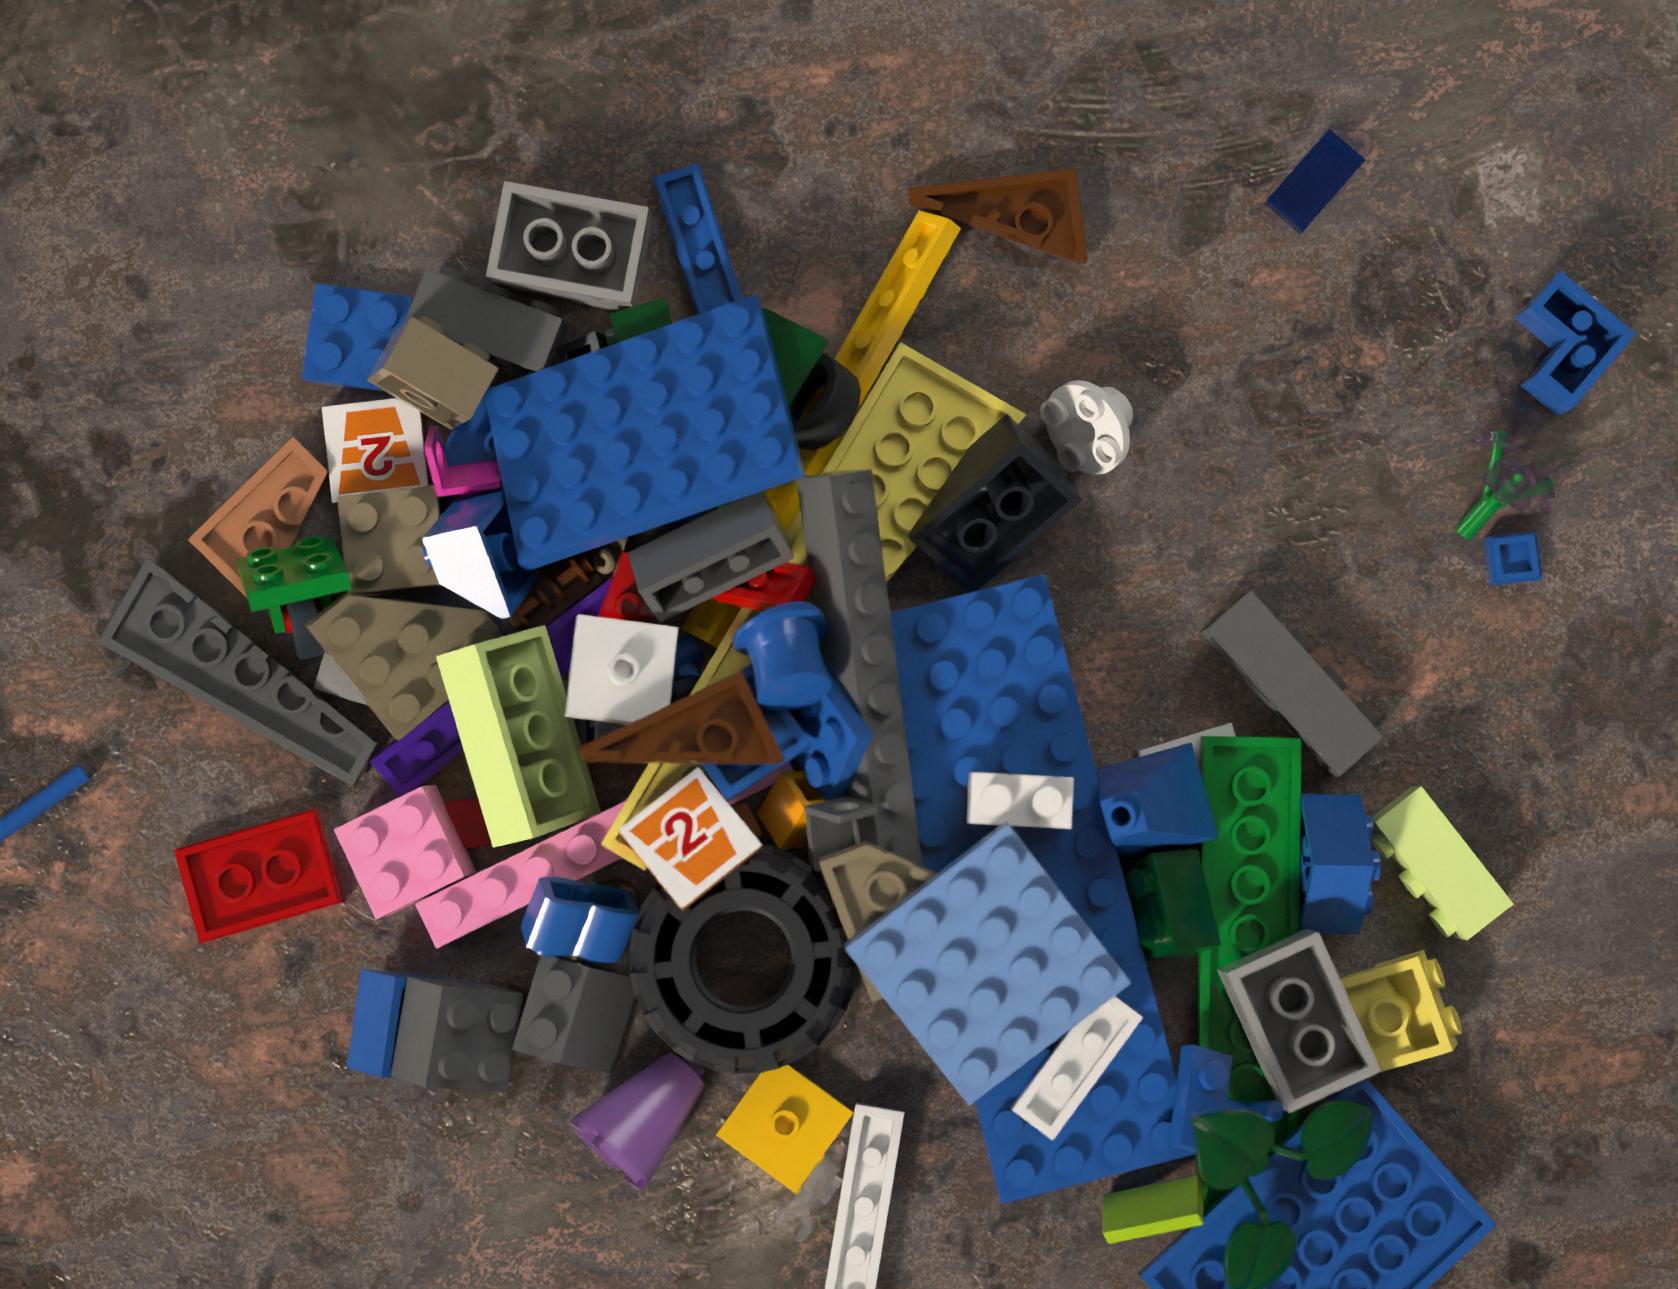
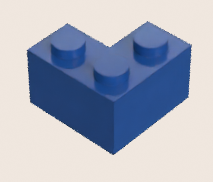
M1560 270L1539 288L1514 318L1551 349L1520 386L1558 417L1576 406L1636 333Z
M1301 795L1300 932L1309 929L1318 931L1319 934L1360 935L1364 915H1371L1373 892L1371 881H1378L1380 855L1378 851H1371L1373 819L1371 815L1364 814L1361 795Z

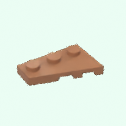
M292 437L187 540L246 597L236 559L246 557L248 552L261 547H273L276 550L291 547L329 471L295 437Z

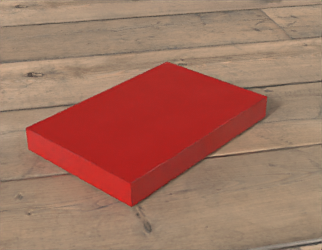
M319 808L174 849L199 944L345 902Z

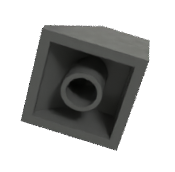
M540 956L512 1050L558 1064L612 1074L635 1000L630 975L569 956Z

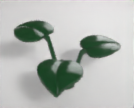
M1338 1099L1317 1107L1310 1113L1302 1127L1300 1141L1304 1147L1303 1149H1292L1275 1143L1272 1125L1265 1117L1256 1112L1222 1110L1191 1117V1125L1196 1143V1163L1202 1179L1209 1186L1220 1190L1234 1188L1241 1184L1258 1214V1223H1241L1235 1228L1226 1244L1223 1262L1225 1279L1229 1289H1264L1284 1274L1295 1255L1296 1238L1293 1230L1283 1221L1269 1223V1214L1250 1183L1249 1176H1256L1266 1168L1269 1161V1151L1298 1161L1307 1159V1170L1316 1179H1331L1342 1175L1356 1164L1369 1142L1373 1113L1368 1104Z

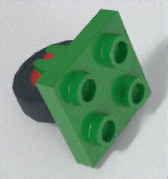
M320 536L306 537L297 541L296 546L278 550L273 547H261L251 550L247 553L246 557L236 559L239 576L251 612L269 608L275 634L290 632L293 646L299 659L316 657L324 653L322 646L304 624L331 604L329 594L351 590L348 571L333 538L325 539Z

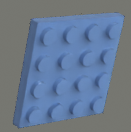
M1007 821L844 944L845 950L969 1106L1131 984L1127 975Z

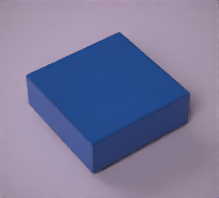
M1536 531L1484 538L1490 586L1542 580Z

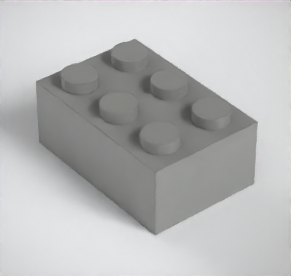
M504 181L486 278L490 284L497 285L511 292L616 311L637 306L653 222L650 209L640 205Z
M1305 929L1217 969L1275 1100L1282 1104L1285 1111L1291 1113L1381 1072L1318 931Z

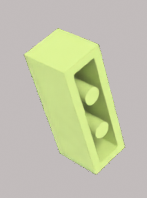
M1422 786L1408 788L1372 816V845L1385 859L1393 857L1403 870L1398 875L1399 879L1415 898H1419L1422 895L1434 911L1429 914V917L1445 937L1448 938L1453 934L1456 939L1469 940L1513 905L1509 897Z

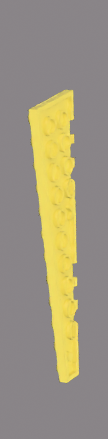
M901 342L822 472L872 469L886 583L917 548V545L909 539V532L970 445L1006 414L1018 425L1021 424L1027 415ZM799 511L786 533L794 555V559L788 562L808 567L801 511ZM810 590L804 602L813 604ZM745 607L741 608L691 694L732 676L752 664L748 655H744L734 648L733 636L741 626L762 613V611ZM649 763L603 839L602 846L641 869L646 870L645 864L620 835L618 830L697 767H699L713 786H716L701 764Z

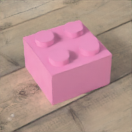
M436 785L421 786L334 829L376 919L392 915L478 873L467 849L462 844Z

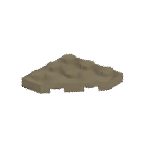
M344 593L304 624L392 736L398 741L449 700L436 656L504 636L488 614L480 608L438 605L400 599H382Z
M868 841L819 858V864L848 941L937 874L933 870ZM859 967L871 1002L883 999V996Z

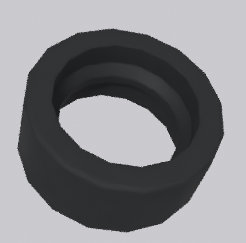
M827 353L821 354L788 407L798 448L813 451L832 443L851 424L859 407L861 389L858 378ZM827 383L821 401L812 412L800 419L808 399L817 389Z

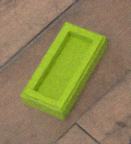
M1198 1175L1104 1194L1102 1233L1108 1244L1204 1225L1203 1185Z

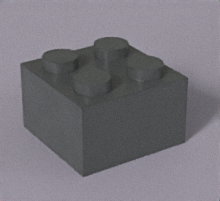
M408 977L391 1077L425 1088L506 1092L513 1055L512 1047L516 1037L523 993L482 983Z

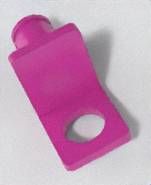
M437 425L429 427L424 448L437 497L460 494V498L486 493L490 489H497L503 486L498 460L448 467L439 428Z

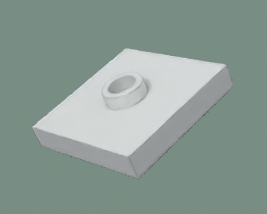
M578 614L575 623L565 717L630 724L670 705L678 627Z

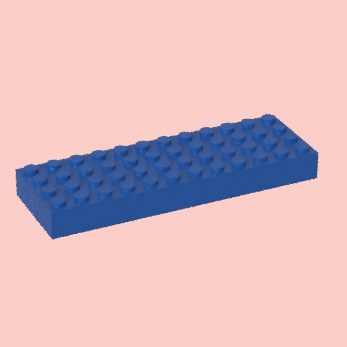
M1045 574L890 613L922 866L938 873L1000 826L966 823L969 773L1074 778L1071 829L1028 826L1011 827L1131 981V984L1116 994L1115 997L1143 1017L1054 1140H1051L1019 1116L1011 1107L1064 1035L974 1102L1001 1203L1020 1200L1196 1154L1195 1152L1169 1145L1177 1080L1141 942L1138 938L1137 926L1116 847L1111 841L1100 804L1099 781Z

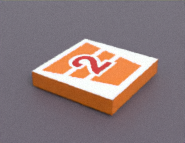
M398 398L322 407L333 504H338L337 497L430 486L428 460L424 448L423 414Z
M699 767L618 830L620 835L682 911L762 848V844Z

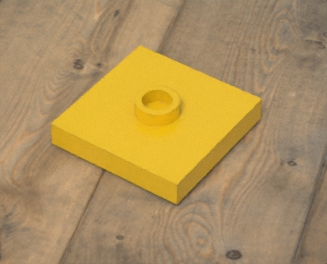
M788 1064L779 1069L760 1073L718 1130L716 1136L796 1194L854 1111Z

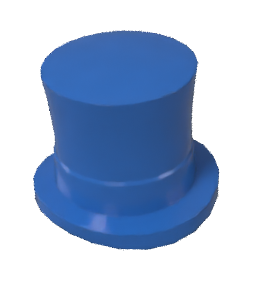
M790 602L778 605L746 622L733 636L734 648L738 652L748 655L752 662L757 702L763 708L774 711L799 709L819 701L829 693L832 682L824 665L819 646L827 633L828 625L824 613L817 606L808 602Z

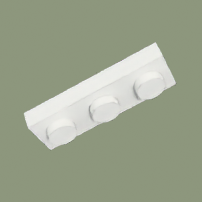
M1115 996L1064 1034L1014 1102L1011 1109L1051 1140H1054L1143 1017Z

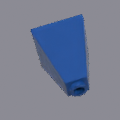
M1192 742L1098 768L1099 796L1111 841L1125 862L1142 858L1151 853L1167 852L1219 838Z

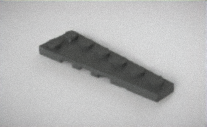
M146 558L98 643L351 786L356 787L370 763V758L374 756L380 745L173 575L150 559Z

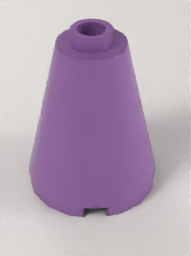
M669 1052L578 1113L569 1124L576 1128L575 1132L607 1165L611 1168H616L618 1171L622 1169L627 1174L623 1179L642 1192L649 1184L702 1093L705 1084L700 1077L705 1071L699 1064L691 1062L681 1055L677 1057L672 1052Z

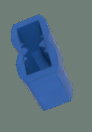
M540 877L523 918L521 930L526 947L541 956L554 957L556 955L575 954L590 964L613 963L620 961L639 915V910L633 894L627 890L603 884L584 885L562 877Z

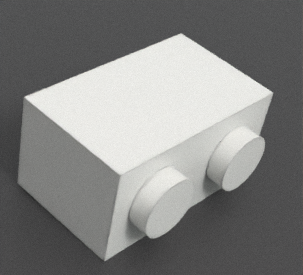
M971 772L968 779L966 823L1001 825L1007 821L1010 826L1071 829L1074 778Z

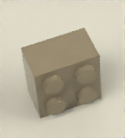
M421 316L419 320L410 317L393 332L367 381L452 430L471 419L499 368L488 362L490 356L481 348L464 342L461 346L445 336L447 330L434 320Z
M434 485L337 497L344 564L348 571L351 590H347L348 594L381 597L448 589L439 584L434 568L427 564L423 553V536L446 510L444 496L437 497Z

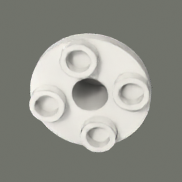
M1076 380L1065 383L1057 388L1048 400L1041 405V417L1046 424L1050 440L1057 450L1058 461L1066 470L1070 472L1080 470L1088 474L1099 475L1111 471L1123 462L1130 445L1128 427L1132 423L1133 410L1129 400L1121 392L1113 387L1100 388L1093 383Z

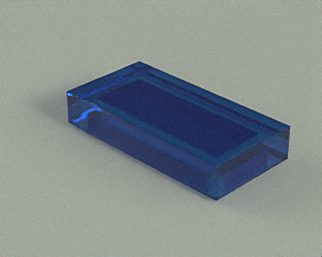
M1329 129L1264 204L1301 235L1366 159Z

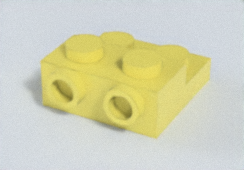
M1424 950L1377 964L1373 968L1340 978L1381 1072L1451 1052L1458 1044L1456 1036L1462 1034L1459 1016L1453 1005L1444 1006L1438 990L1445 987L1442 969L1437 959L1427 960Z

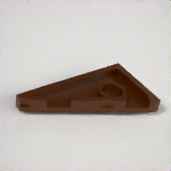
M1076 168L908 188V200L912 206L1077 264H1086L1088 260Z
M741 671L579 747L584 762L777 765L784 761V757Z

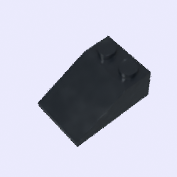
M1006 414L970 445L908 536L915 545L971 593L978 591L1079 504L1082 498L1068 471Z

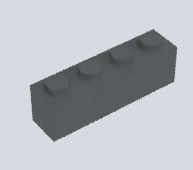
M1250 590L1238 598L1200 633L1295 738H1301V745L1330 777H1340L1383 738L1376 729L1380 722L1363 703L1359 702L1355 706L1343 693L1347 686L1332 668L1326 666L1322 669L1310 656L1314 649L1301 633L1295 629L1289 633L1279 622L1277 617L1281 613L1276 605L1265 594L1260 593L1256 596Z

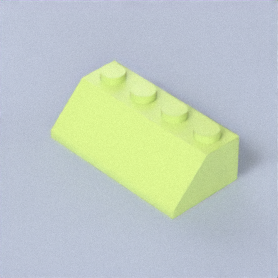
M546 625L436 656L493 848L532 839L601 813L587 763L584 762L579 751L581 743L574 719L572 717H565L567 696Z

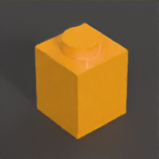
M804 771L785 772L779 775L757 815L778 848L784 850L808 847L805 806L823 802L824 800L816 788L809 783Z

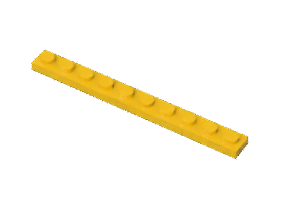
M918 211L835 357L836 361L858 378L861 389L858 409L873 383L877 380L883 365L896 342L901 338L904 328L920 300L926 294L930 282L943 259L948 255L951 245L961 229L949 218ZM827 383L816 390L801 419L812 412L821 401ZM848 427L840 437L826 447L813 451L799 448L805 476L821 474L824 471ZM797 480L764 490L780 517L786 533L800 511ZM712 599L706 600L693 607L681 629L718 648L742 607Z

